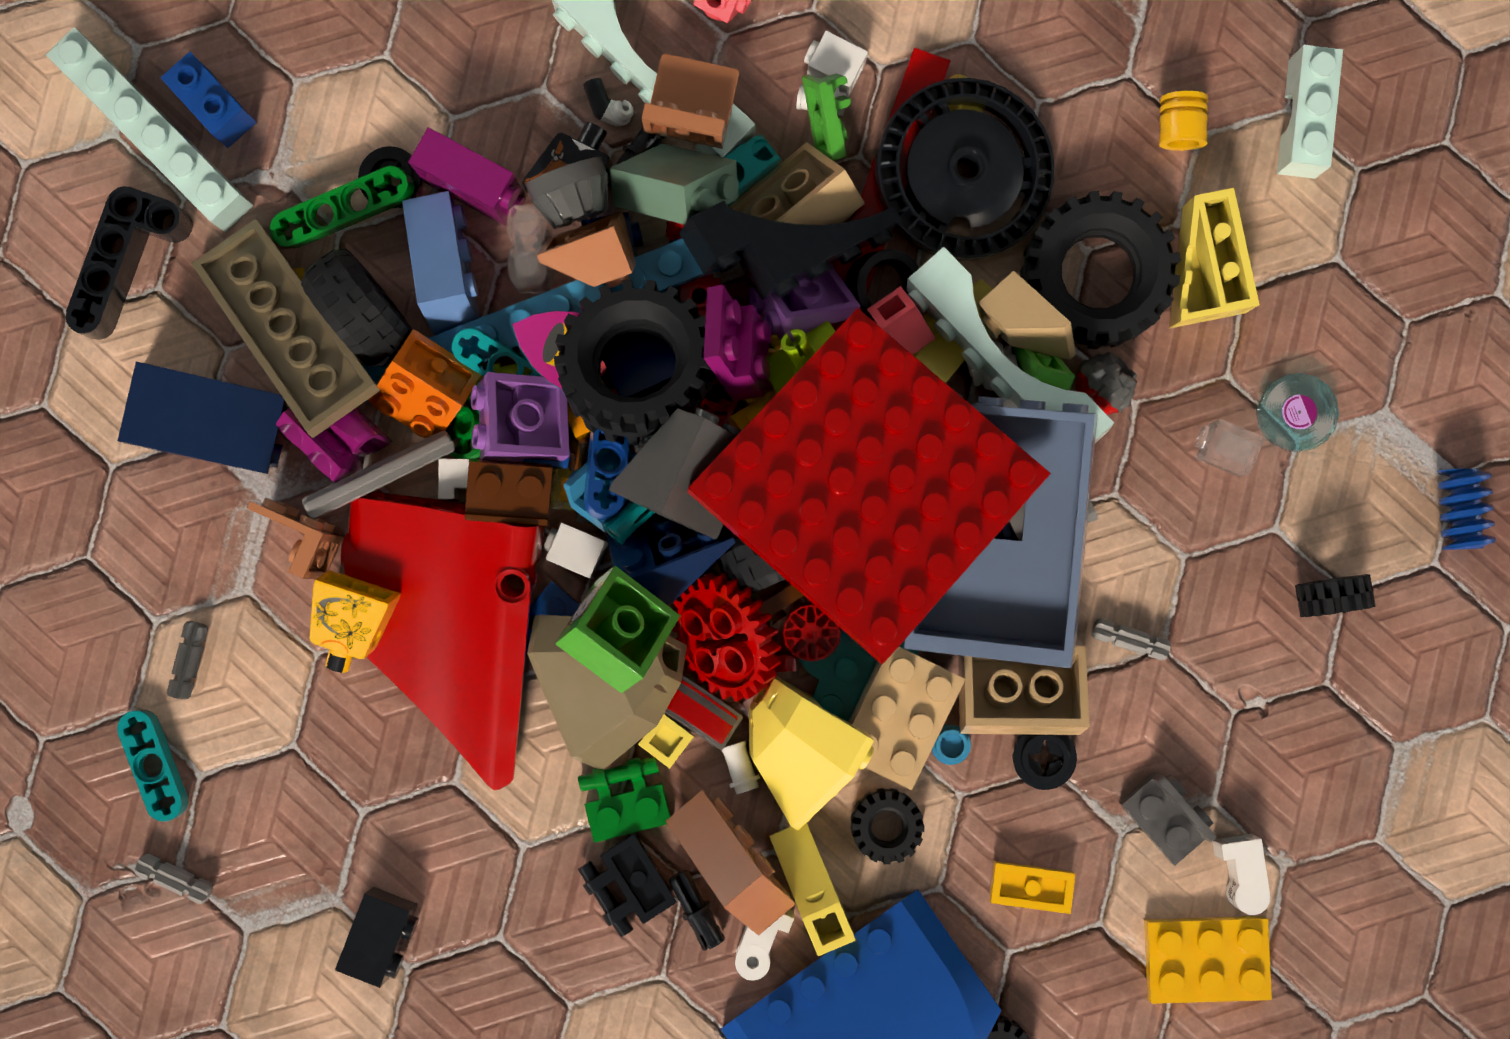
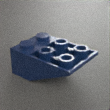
M656 513L639 526L622 545L616 542L609 533H606L613 566H617L666 605L673 603L735 543L733 533L725 525H723L716 540Z

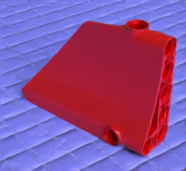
M372 491L352 501L350 504L349 533L345 535L342 544L341 566L344 568L346 576L401 593L377 647L367 658L428 717L483 781L493 790H499L509 785L515 775L531 591L537 581L535 565L543 552L545 526L465 520L466 503ZM515 574L521 577L525 588L521 590L512 588L507 582V575Z

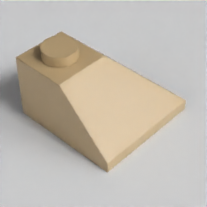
M1012 271L978 302L981 321L992 338L996 339L1000 336L1010 346L1068 360L1076 355L1071 322L1015 271Z

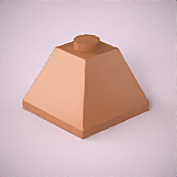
M622 211L548 238L537 254L541 264L593 287L605 283L609 288L622 284L623 280L630 279L628 274L633 273L636 265Z

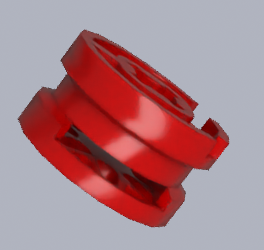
M815 605L799 607L789 615L784 625L783 636L785 645L793 655L801 660L819 661L826 659L835 652L840 644L842 632L841 628Z

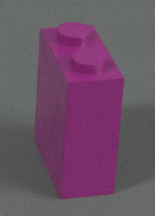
M427 127L408 161L423 182L441 192L449 191L452 198L504 226L508 224L510 218L516 219L524 206L525 198H523L524 191L514 173Z

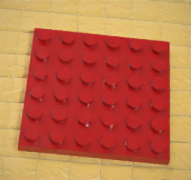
M857 308L688 487L687 493L883 665L1051 473Z

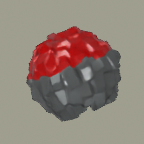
M1108 351L1104 355L1097 354L1089 360H1084L1080 363V370L1077 373L1075 384L1076 392L1086 393L1106 415H1111L1114 412L1122 413L1126 407L1131 405L1137 380H1135L1137 374L1133 370H1129L1127 365L1120 358L1114 356L1113 353Z

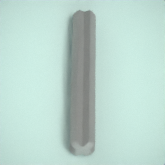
M441 431L303 498V506L310 518L317 519L452 453L455 450L454 443L446 431Z

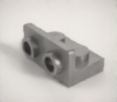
M1154 772L1121 800L1119 804L1169 862L1176 866L1204 840L1212 842L1216 838V835L1209 828L1214 823L1198 805L1193 809L1183 798L1187 793L1186 790L1172 775L1165 778L1163 775Z

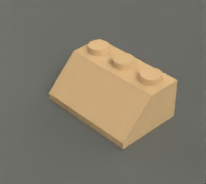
M806 142L738 198L729 208L766 220L791 224L826 225L842 223L848 220L865 203L846 170Z

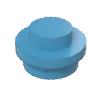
M944 725L932 748L933 755L940 762L947 765H955L967 758L971 749L969 735L960 734V727L957 725Z

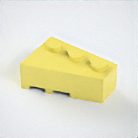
M1234 188L1195 195L1182 207L1178 243L1181 261L1176 265L1175 275L1180 276L1179 285L1173 289L1172 298L1174 299L1171 306L1169 329L1245 314L1260 305Z

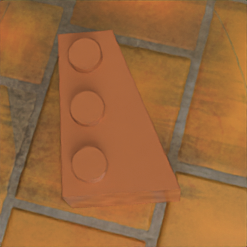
M701 790L665 822L723 907L759 936L795 905V902L774 877L773 873L775 870L760 852L757 854L751 846L754 844V841L740 824L735 826L730 820L734 813L720 797L713 800Z

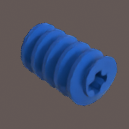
M1479 468L1437 471L1438 474L1450 478L1438 483L1439 490L1450 492L1449 496L1439 499V505L1451 508V511L1440 515V521L1452 524V527L1441 531V537L1453 540V543L1443 546L1442 550L1482 549L1484 546L1496 542L1495 537L1483 534V530L1495 526V522L1482 518V514L1494 510V506L1481 502V498L1493 494V490L1480 486V482L1492 478V474L1481 471Z

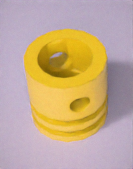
M1175 91L1160 97L1159 146L1161 148L1184 151L1199 149L1208 144L1207 94L1199 91Z

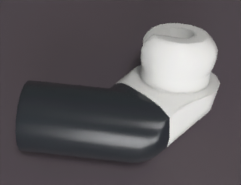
M594 78L583 84L595 118L617 127L630 122L634 113L632 104L627 100H623L621 103L619 100L609 99L601 78Z

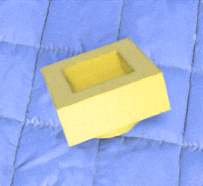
M664 713L658 725L645 735L638 745L670 769L695 735Z

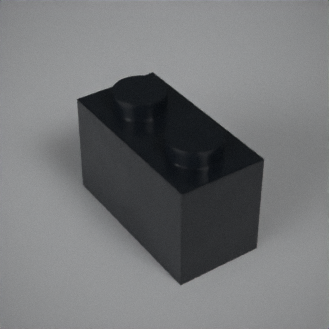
M376 887L367 891L363 896L335 971L378 988L389 977L395 979L404 960V955L399 954L404 939L411 940L419 918L414 916L418 904Z

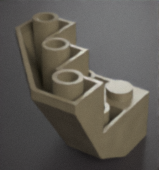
M536 615L527 654L569 754L572 758L594 768L605 769L658 725L681 684L687 645L668 636L644 678L621 694L555 644L572 616Z

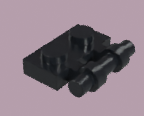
M636 833L631 834L601 853L600 857L608 868L605 871L598 873L591 861L578 868L585 881L583 887L588 895H594L604 911L602 917L608 926L613 925L620 938L634 929L626 917L628 914L635 911L642 924H644L678 901ZM614 880L627 898L619 904L607 887Z

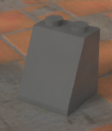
M677 408L616 477L609 491L662 517L717 540L724 524L687 493V490L742 430L726 423L721 428L717 425L720 418L703 409L696 408L695 413L692 414Z

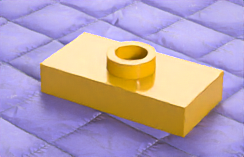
M993 861L989 902L1071 914L1076 874L1073 871Z

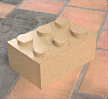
M1076 646L1075 661L1072 668L958 655V676L966 679L959 692L960 734L1081 735L1090 727L1086 646Z
M898 647L883 665L877 661L848 721L850 724L865 731L875 740L871 746L874 748L873 755L865 768L913 790L966 679L901 647Z

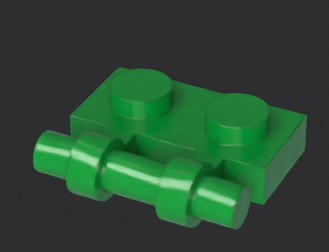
M635 757L627 759V764L608 769L592 768V773L578 776L581 792L596 788L599 799L588 801L584 804L594 843L667 824L665 821L671 817L663 782L647 786L645 775L659 772L655 757L643 760ZM632 780L634 790L615 795L612 794L610 784Z

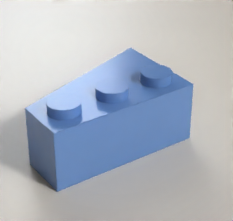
M449 191L403 200L402 204L417 304L434 336L479 319L480 314L476 300L478 290L474 275L469 267V262H472V253L467 238H463L462 229L467 228L462 205L455 206Z

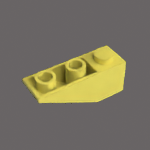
M805 823L799 830L790 826L769 835L818 957L855 941L853 929L808 824Z

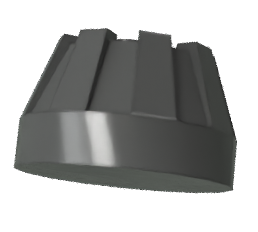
M593 157L565 165L542 174L525 184L532 203L554 229L569 226L575 221L587 220L591 215L596 216L608 210V175L601 157Z

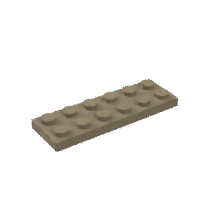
M257 219L191 263L298 421L312 438L380 391L358 358L337 336L312 304L301 286V279Z

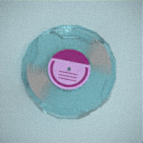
M1296 373L1282 376L1266 387L1260 402H1258L1256 415L1258 426L1267 441L1274 446L1285 449V451L1295 453L1315 449L1326 442L1336 429L1339 409L1337 398L1326 383L1316 376Z

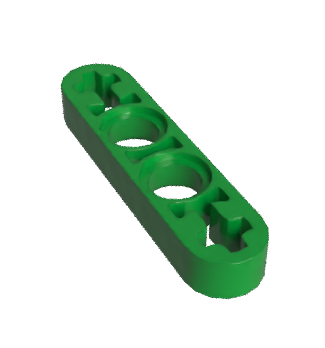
M394 166L383 167L279 212L270 223L271 237L280 246L294 249L303 247L401 205L403 200L410 199L414 194V179L404 169ZM392 176L402 181V184L397 186V194L391 191H383L378 194L374 188L383 189L392 184ZM363 189L368 195V204L362 211H355L351 206V196L355 191ZM324 204L330 205L334 214L331 223L327 226H321L316 218L317 210ZM288 222L293 224L306 222L310 227L302 226L293 230V238L284 235V231L289 228Z

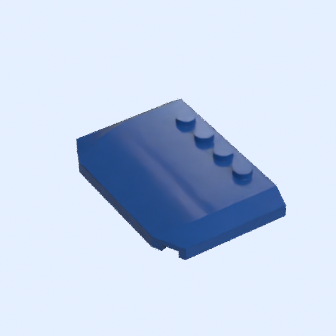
M916 890L854 934L855 941L826 953L721 1028L727 1039H987L1001 1012V1008L920 891Z

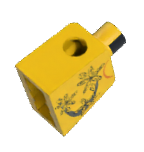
M331 570L316 578L313 585L309 639L313 644L329 649L325 664L326 668L335 672L345 673L349 671L353 657L365 659L372 653L384 633L401 593Z

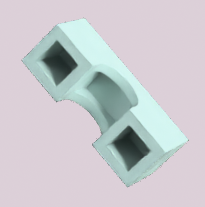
M1303 45L1289 59L1285 98L1293 99V107L1289 125L1280 136L1277 174L1315 179L1331 167L1343 49Z

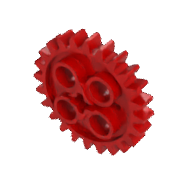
M709 572L704 576L701 575L673 602L676 606L673 610L681 616L672 631L678 634L676 640L687 645L685 659L690 663L687 667V672L692 673L696 671L698 673L697 684L701 685L707 681L709 693L713 694L719 690L723 700L730 696L733 697L735 702L744 697L747 700L770 686L769 681L777 676L773 668L778 666L781 661L773 654L779 651L781 646L773 642L771 637L777 634L778 630L768 627L766 622L771 619L772 615L760 612L759 609L763 601L759 599L753 602L750 599V587L741 591L738 588L737 579L728 582L725 573L715 577L713 572Z

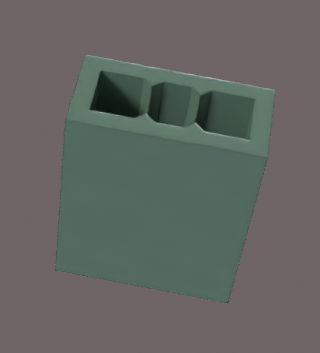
M660 144L610 168L614 207L684 225L691 216L724 200L726 204H729L738 199L739 183L736 160Z

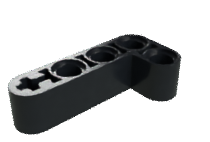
M122 186L113 190L105 203L66 310L65 318L70 329L97 340L110 336L116 328L149 235L168 242L178 243L184 241L189 237L193 227L189 214L167 199L132 187ZM137 201L138 205L135 213L126 216L128 205ZM174 213L175 220L172 226L163 229L162 225L165 217ZM123 237L124 245L122 249L117 253H113V244L117 239ZM109 274L110 283L108 287L100 291V280L103 276ZM95 297L102 300L101 305L94 302ZM89 316H95L93 323L87 322Z

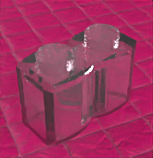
M513 205L507 217V232L513 244L508 256L510 279L521 294L545 293L551 288L553 269L541 264L537 254L546 240L552 237L551 225L535 205Z

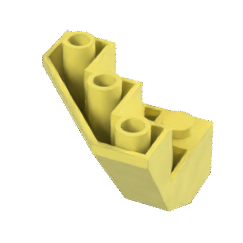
M776 676L769 681L770 686L756 694L749 706V755L790 826L799 830L854 778L858 769L863 770L867 766L874 752V748L871 746L875 740L865 731L823 709L810 694Z

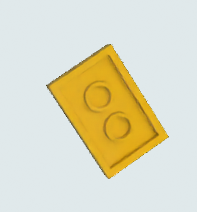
M1264 916L1144 919L1147 1000L1151 1004L1272 1000L1268 918Z

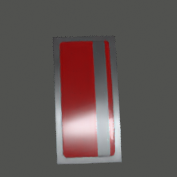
M683 675L681 684L665 711V714L674 721L689 728L720 750L724 749L743 719V716Z

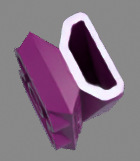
M358 407L314 438L305 431L290 408L282 413L276 423L280 431L294 445L301 449L309 460L333 482H338L360 471L363 456L378 452L393 442Z

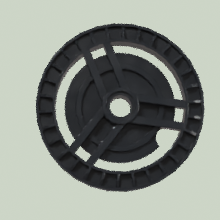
M950 78L932 83L917 91L891 117L878 142L875 155L874 178L883 210L895 207L902 219L895 229L908 242L931 255H935L945 247L957 261H972L1001 253L1017 244L1035 227L1050 201L1054 184V157L1052 146L1043 124L1035 112L1019 96L1005 87L987 80ZM963 104L975 106L986 111H989L998 118H1000L1016 135L1017 139L1019 140L1022 146L1025 157H1022L1020 148L1014 136L997 119L988 114L975 110L961 109L950 111L948 105ZM936 109L939 116L930 121L926 113ZM915 121L920 131L909 149L906 172L910 191L917 204L921 207L919 213L915 211L905 194L899 171L902 144L909 128ZM957 162H964L970 166L972 170L971 178H964L958 173ZM1024 169H1028L1027 181H1023ZM1019 192H1025L1024 199L1017 213L1009 223L996 232L971 237L952 235L945 232L955 217L963 218L967 221L969 229L988 225L1010 209ZM927 216L939 222L937 228L925 221Z

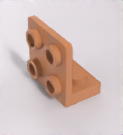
M662 54L651 103H645L641 119L644 131L723 149L739 80V70L675 55Z
M265 497L263 503L249 501L247 509L305 534L303 539L297 540L291 549L289 562L292 564L288 570L289 573L303 579H316L330 569L344 538L333 532L336 525L320 518L312 519L305 514L298 517V508L279 500L274 501Z

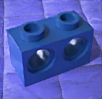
M190 51L160 77L206 129L227 148L233 145L257 123L208 68Z

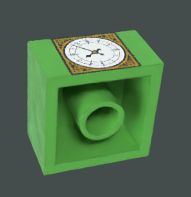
M614 565L594 582L555 644L622 694L644 678L681 615Z

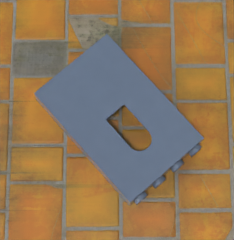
M978 396V404L971 405L1051 474L1025 503L1022 541L994 538L905 639L904 649L1072 668L1075 661L1098 414L1088 413V405L1063 403L1062 411L1045 410L1046 402L1020 400V408L1003 407L1004 398Z

